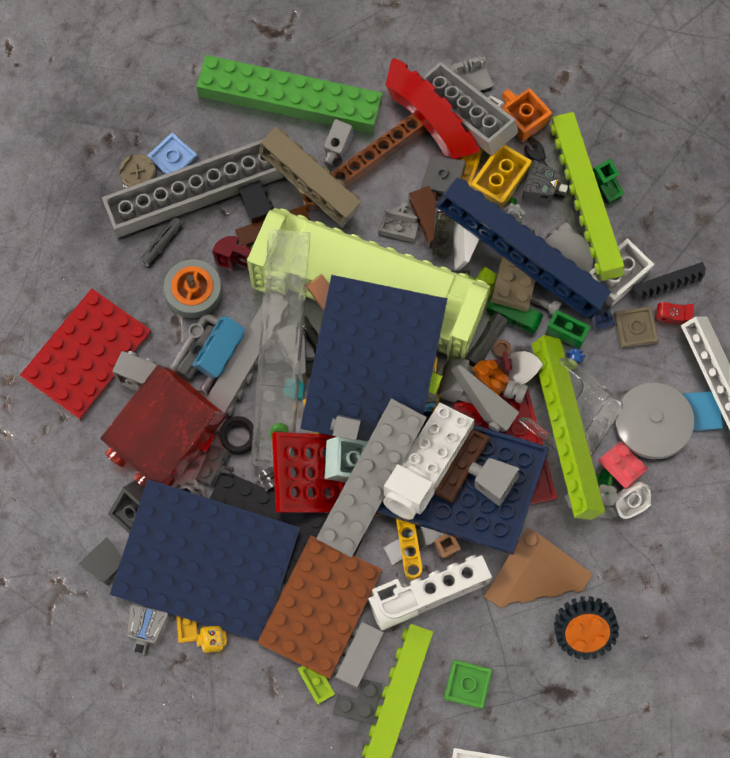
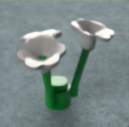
M602 469L600 474L596 473V478L605 512L599 515L598 518L611 520L613 517H617L618 513L610 506H613L619 500V494L616 493V488L613 487L615 478L606 469ZM566 494L565 500L572 509L569 494Z

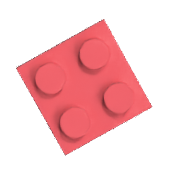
M621 441L598 460L625 489L648 470L643 462Z

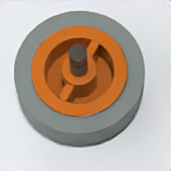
M190 259L179 262L169 270L164 280V293L170 308L182 317L200 318L205 314L211 313L220 302L222 287L219 275L210 264L204 261Z

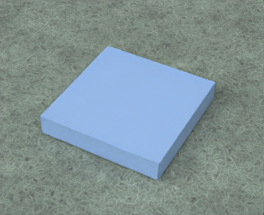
M173 132L147 155L154 162L155 167L164 175L190 166L199 158L198 154Z

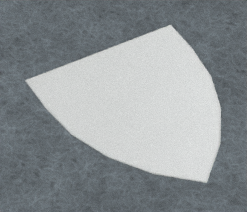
M518 351L511 353L512 370L509 371V380L516 381L518 385L525 384L537 374L543 365L542 362L530 352Z

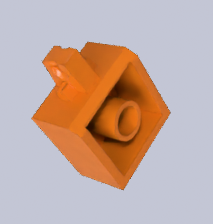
M528 88L516 96L509 89L502 93V98L506 103L501 109L516 119L518 133L515 136L522 143L550 123L552 117L551 110L532 89Z

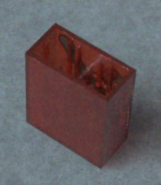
M157 365L100 439L109 446L105 455L112 462L120 467H124L128 462L138 471L134 476V480L143 488H145L147 479L171 486L177 481L227 415L170 367Z

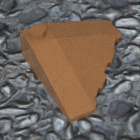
M527 527L516 545L514 554L509 555L485 593L484 598L502 608L507 607L508 603L519 601L522 604L535 601V598L547 596V598L561 596L563 592L573 590L575 593L581 592L593 574L547 539Z

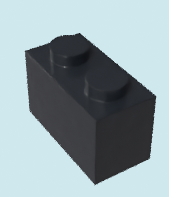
M260 180L239 187L240 197L251 224L264 220L269 210L274 209L272 201L268 202L266 198L268 196L266 186H262Z

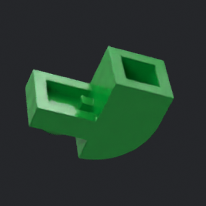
M611 158L593 168L599 190L607 204L625 194L616 179L620 174Z

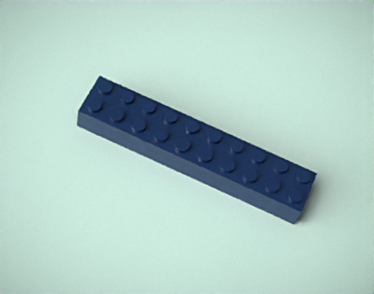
M457 177L436 203V208L583 317L588 318L600 310L610 295L611 291L607 289L604 283L595 280L589 272L580 269L573 260L567 259L558 249L549 246L542 237L533 234L527 226L521 225L511 214L502 211L499 205L486 199L483 193L475 191L469 186L467 181Z

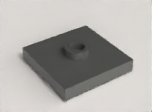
M431 156L421 188L430 186L432 191L443 194L457 177L459 179L463 178L467 165L466 161Z

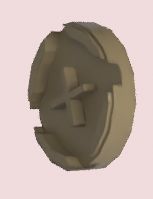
M141 153L127 156L119 168L120 179L128 188L154 179L156 177L154 162L148 156Z

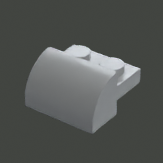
M466 359L449 360L443 368V378L438 394H441L440 398L454 403L457 400L473 404L451 372L452 367L461 365L474 376L473 366L469 365V360Z

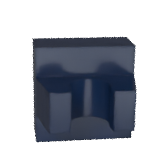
M608 307L598 310L590 316L596 332L614 327L615 325Z

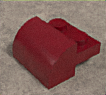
M224 237L215 244L212 250L215 265L232 271L235 264L248 269L247 259L252 249L244 244L240 246L239 237Z

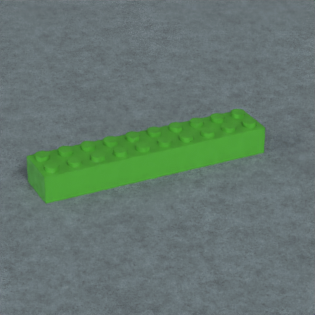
M205 55L196 85L198 97L327 125H333L334 120L337 119L351 125L355 131L373 135L382 105V92Z

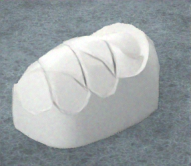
M641 481L632 483L628 488L618 492L619 500L614 503L613 508L618 513L617 515L623 519L631 518L645 511L651 506V490L649 486Z

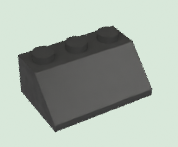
M138 479L122 488L108 513L129 534L145 488Z

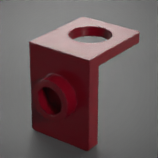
M503 352L502 359H495L494 361L500 370L508 376L509 371L512 370L511 358L508 359V352Z

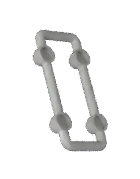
M205 314L199 319L198 323L192 324L189 327L188 332L190 336L169 370L162 372L159 376L160 384L155 392V396L159 401L165 404L163 394L164 383L169 377L175 378L176 369L186 357L191 345L204 333L203 327L208 321L216 325L219 318L211 314ZM207 377L201 389H196L193 392V402L189 408L177 402L178 411L185 415L195 413L199 405L204 404L208 397L207 392L216 377Z

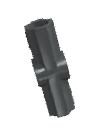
M209 325L198 341L191 345L189 353L176 369V372L182 378L190 381L198 370L192 366L197 357L195 352L202 349L214 329L213 326Z

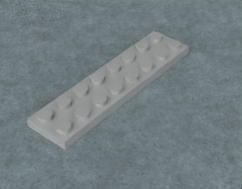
M391 398L316 539L352 557L384 498L385 483L397 464L402 465L427 418L425 415Z

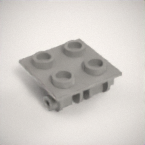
M478 56L447 66L478 91L494 87L485 67L486 60L484 56Z

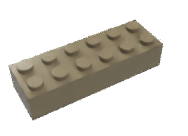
M275 127L260 142L259 155L342 228L357 213L361 203L359 196L353 191L349 192L341 180H336L332 177L331 172L326 167H321L313 155L306 154L298 142L290 140L289 135L283 129L279 130Z

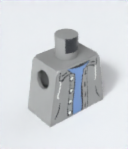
M337 119L334 120L324 144V150L327 154L324 163L334 166L337 159H344L354 139L351 125Z
M131 604L127 637L130 640L136 641L133 649L134 653L145 655L147 644L158 645L170 619L168 613Z

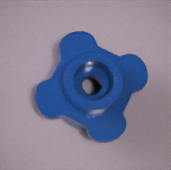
M572 348L571 351L566 352L568 353L567 359L582 363L583 358L586 357V355L582 354L583 351Z

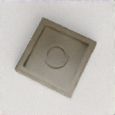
M652 306L614 311L621 349L659 343Z

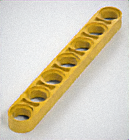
M396 519L405 575L409 580L413 581L421 578L423 574L415 524ZM406 529H410L413 532V535L409 538L402 536V532ZM407 548H414L416 553L414 556H407L405 550ZM411 566H416L419 568V572L416 575H410L408 569Z

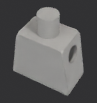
M491 458L486 461L484 466L473 462L468 471L476 476L475 488L498 506H501L519 477L518 467Z

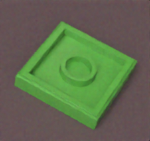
M453 659L444 700L483 710L492 669Z

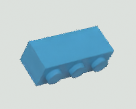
M228 316L220 317L192 366L210 378L220 376L225 370V363L234 355L235 346L242 341L245 328Z

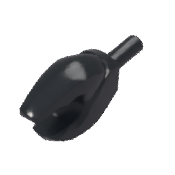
M530 136L529 140L536 150H531L525 144L524 151L527 158L532 160V162L536 160L548 166L545 162L544 147L538 140Z

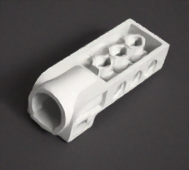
M439 402L407 453L402 465L397 464L384 485L385 498L383 502L390 511L404 519H413L416 513L421 514L473 429L474 419Z
M472 555L465 559V563L460 565L458 562L447 566L448 570L440 573L437 570L430 573L427 579L421 580V578L411 581L408 587L405 583L400 584L399 580L396 579L372 590V597L368 598V603L381 631L418 616L420 613L489 585L492 576L483 556L477 557ZM467 573L471 578H465L462 574ZM450 581L453 585L446 586L443 582ZM432 589L435 593L428 594L425 590ZM391 592L394 593L392 597H389L382 601L380 600L381 596H384Z

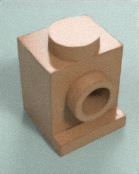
M447 534L435 539L433 543L440 559H448L461 550L456 538Z

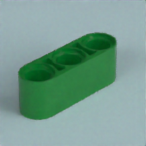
M490 300L486 308L487 313L493 315L494 312L499 313L508 320L507 323L529 333L536 332L543 318L541 312L529 307L528 312L492 303Z

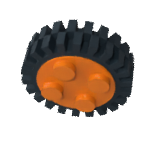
M582 596L580 597L581 602L578 603L576 598L571 600L572 605L566 602L564 604L565 610L560 608L558 610L559 615L556 614L554 630L558 645L561 646L564 652L567 650L569 656H572L574 653L577 659H580L581 654L584 660H588V654H592L593 659L597 658V652L601 656L605 655L604 649L610 651L612 649L611 644L615 645L616 638L619 636V626L612 607L609 608L607 602L602 603L600 598H597L595 602L594 598L589 596L588 601H585V597Z

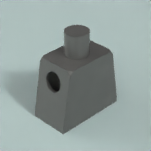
M106 537L79 564L84 570L105 585H108L115 579L121 556Z

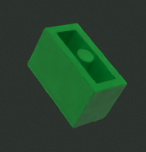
M556 309L545 333L559 338L561 341L580 350L591 326Z

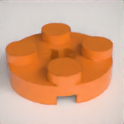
M493 359L488 361L481 360L473 367L474 376L498 396L506 390L509 377L497 367V363Z

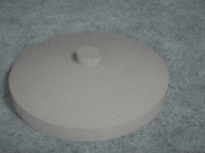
M647 383L633 388L622 398L617 408L615 425L620 440L630 451L644 458L663 459L678 453L687 444L694 428V415L688 400L678 390L665 384Z

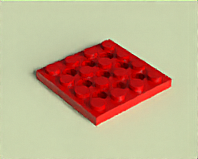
M272 433L276 513L331 512L345 486V482L325 479L323 470L326 465V459L322 456V450L326 451L327 440L337 436L313 433ZM290 448L294 450V458L289 454ZM306 449H309L311 452L310 458L306 456ZM291 468H293L296 472L294 478L290 474ZM308 468L312 471L311 478L307 475ZM292 487L297 491L296 497H293L291 494ZM309 488L313 490L312 498L308 495ZM325 488L329 490V498L324 494Z

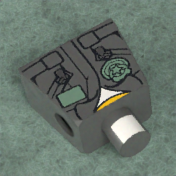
M533 160L522 198L552 202L554 193L565 196L568 185L558 182L559 171Z

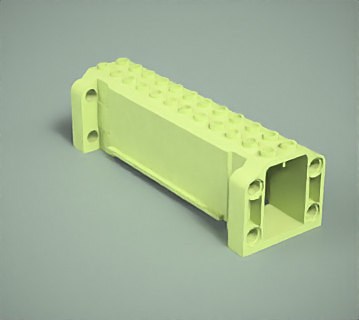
M277 208L269 210L247 259L252 288L267 294L270 289L286 295L289 289L291 292L315 300L306 288V285L322 274L329 284L331 275L448 298L437 351L447 354V360L466 358L483 315L490 286L482 280L475 281L465 274L453 273L446 267L434 266L427 260H417L410 254L398 253L391 247L384 248L374 241L362 240L361 237L355 234L348 235L341 229L326 227L322 222H312L305 216L290 214L288 210L282 208L280 210Z

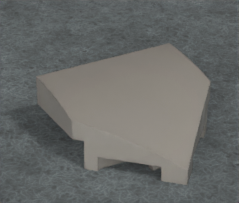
M406 201L392 210H385L378 235L414 243L419 226L417 222L418 217L413 215Z

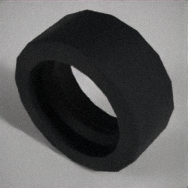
M234 416L227 419L220 428L219 436L222 446L231 454L242 455L253 449L257 434L253 423L249 419L242 416ZM243 425L249 430L250 436L247 443L242 446H234L228 442L227 432L232 426Z

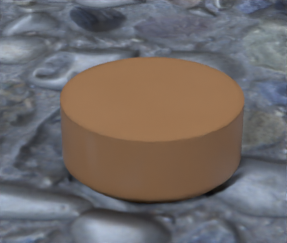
M503 339L497 340L492 347L494 357L502 359L503 352H508L509 357L511 353L510 343Z

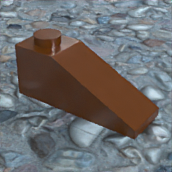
M430 186L410 192L408 201L414 215L418 217L417 222L427 245L431 248L433 247L435 205L438 198L436 192L432 191Z

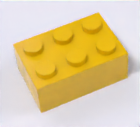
M504 145L490 156L470 187L475 191L483 193L486 199L499 205L502 210L530 171L532 160Z

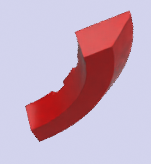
M393 58L385 84L392 100L408 109L426 127L445 156L457 159L478 153L480 148L471 132H466L461 125L463 122L461 117L450 110L453 107L446 98H441L439 94L434 92L436 88L427 79L424 80L416 70L410 71L407 69V64Z

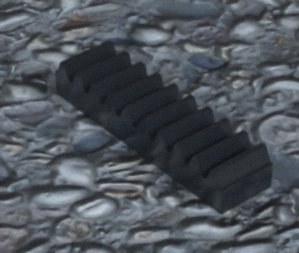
M700 262L633 285L630 293L633 300L639 303L641 298L647 300L648 296L653 298L655 293L659 296L662 291L667 293L669 288L674 291L676 286L681 288L683 284L688 286L690 281L693 284L697 279L702 281L706 268L704 263Z

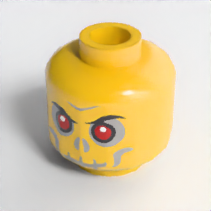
M220 626L202 627L200 634L196 635L197 646H201L202 651L205 653L219 652L227 644L226 632Z

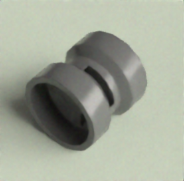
M274 466L258 474L261 481L265 483L264 488L266 492L268 490L275 491Z

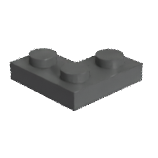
M362 679L358 699L338 694L333 715L372 724L382 683Z

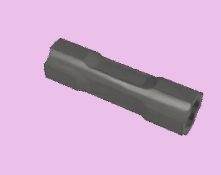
M493 313L486 328L465 358L469 360V365L474 367L479 361L485 359L487 352L507 324L508 320L499 313Z

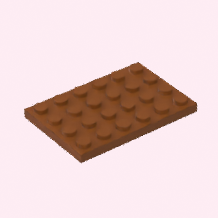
M311 535L257 644L330 679L383 569L354 555L349 557Z

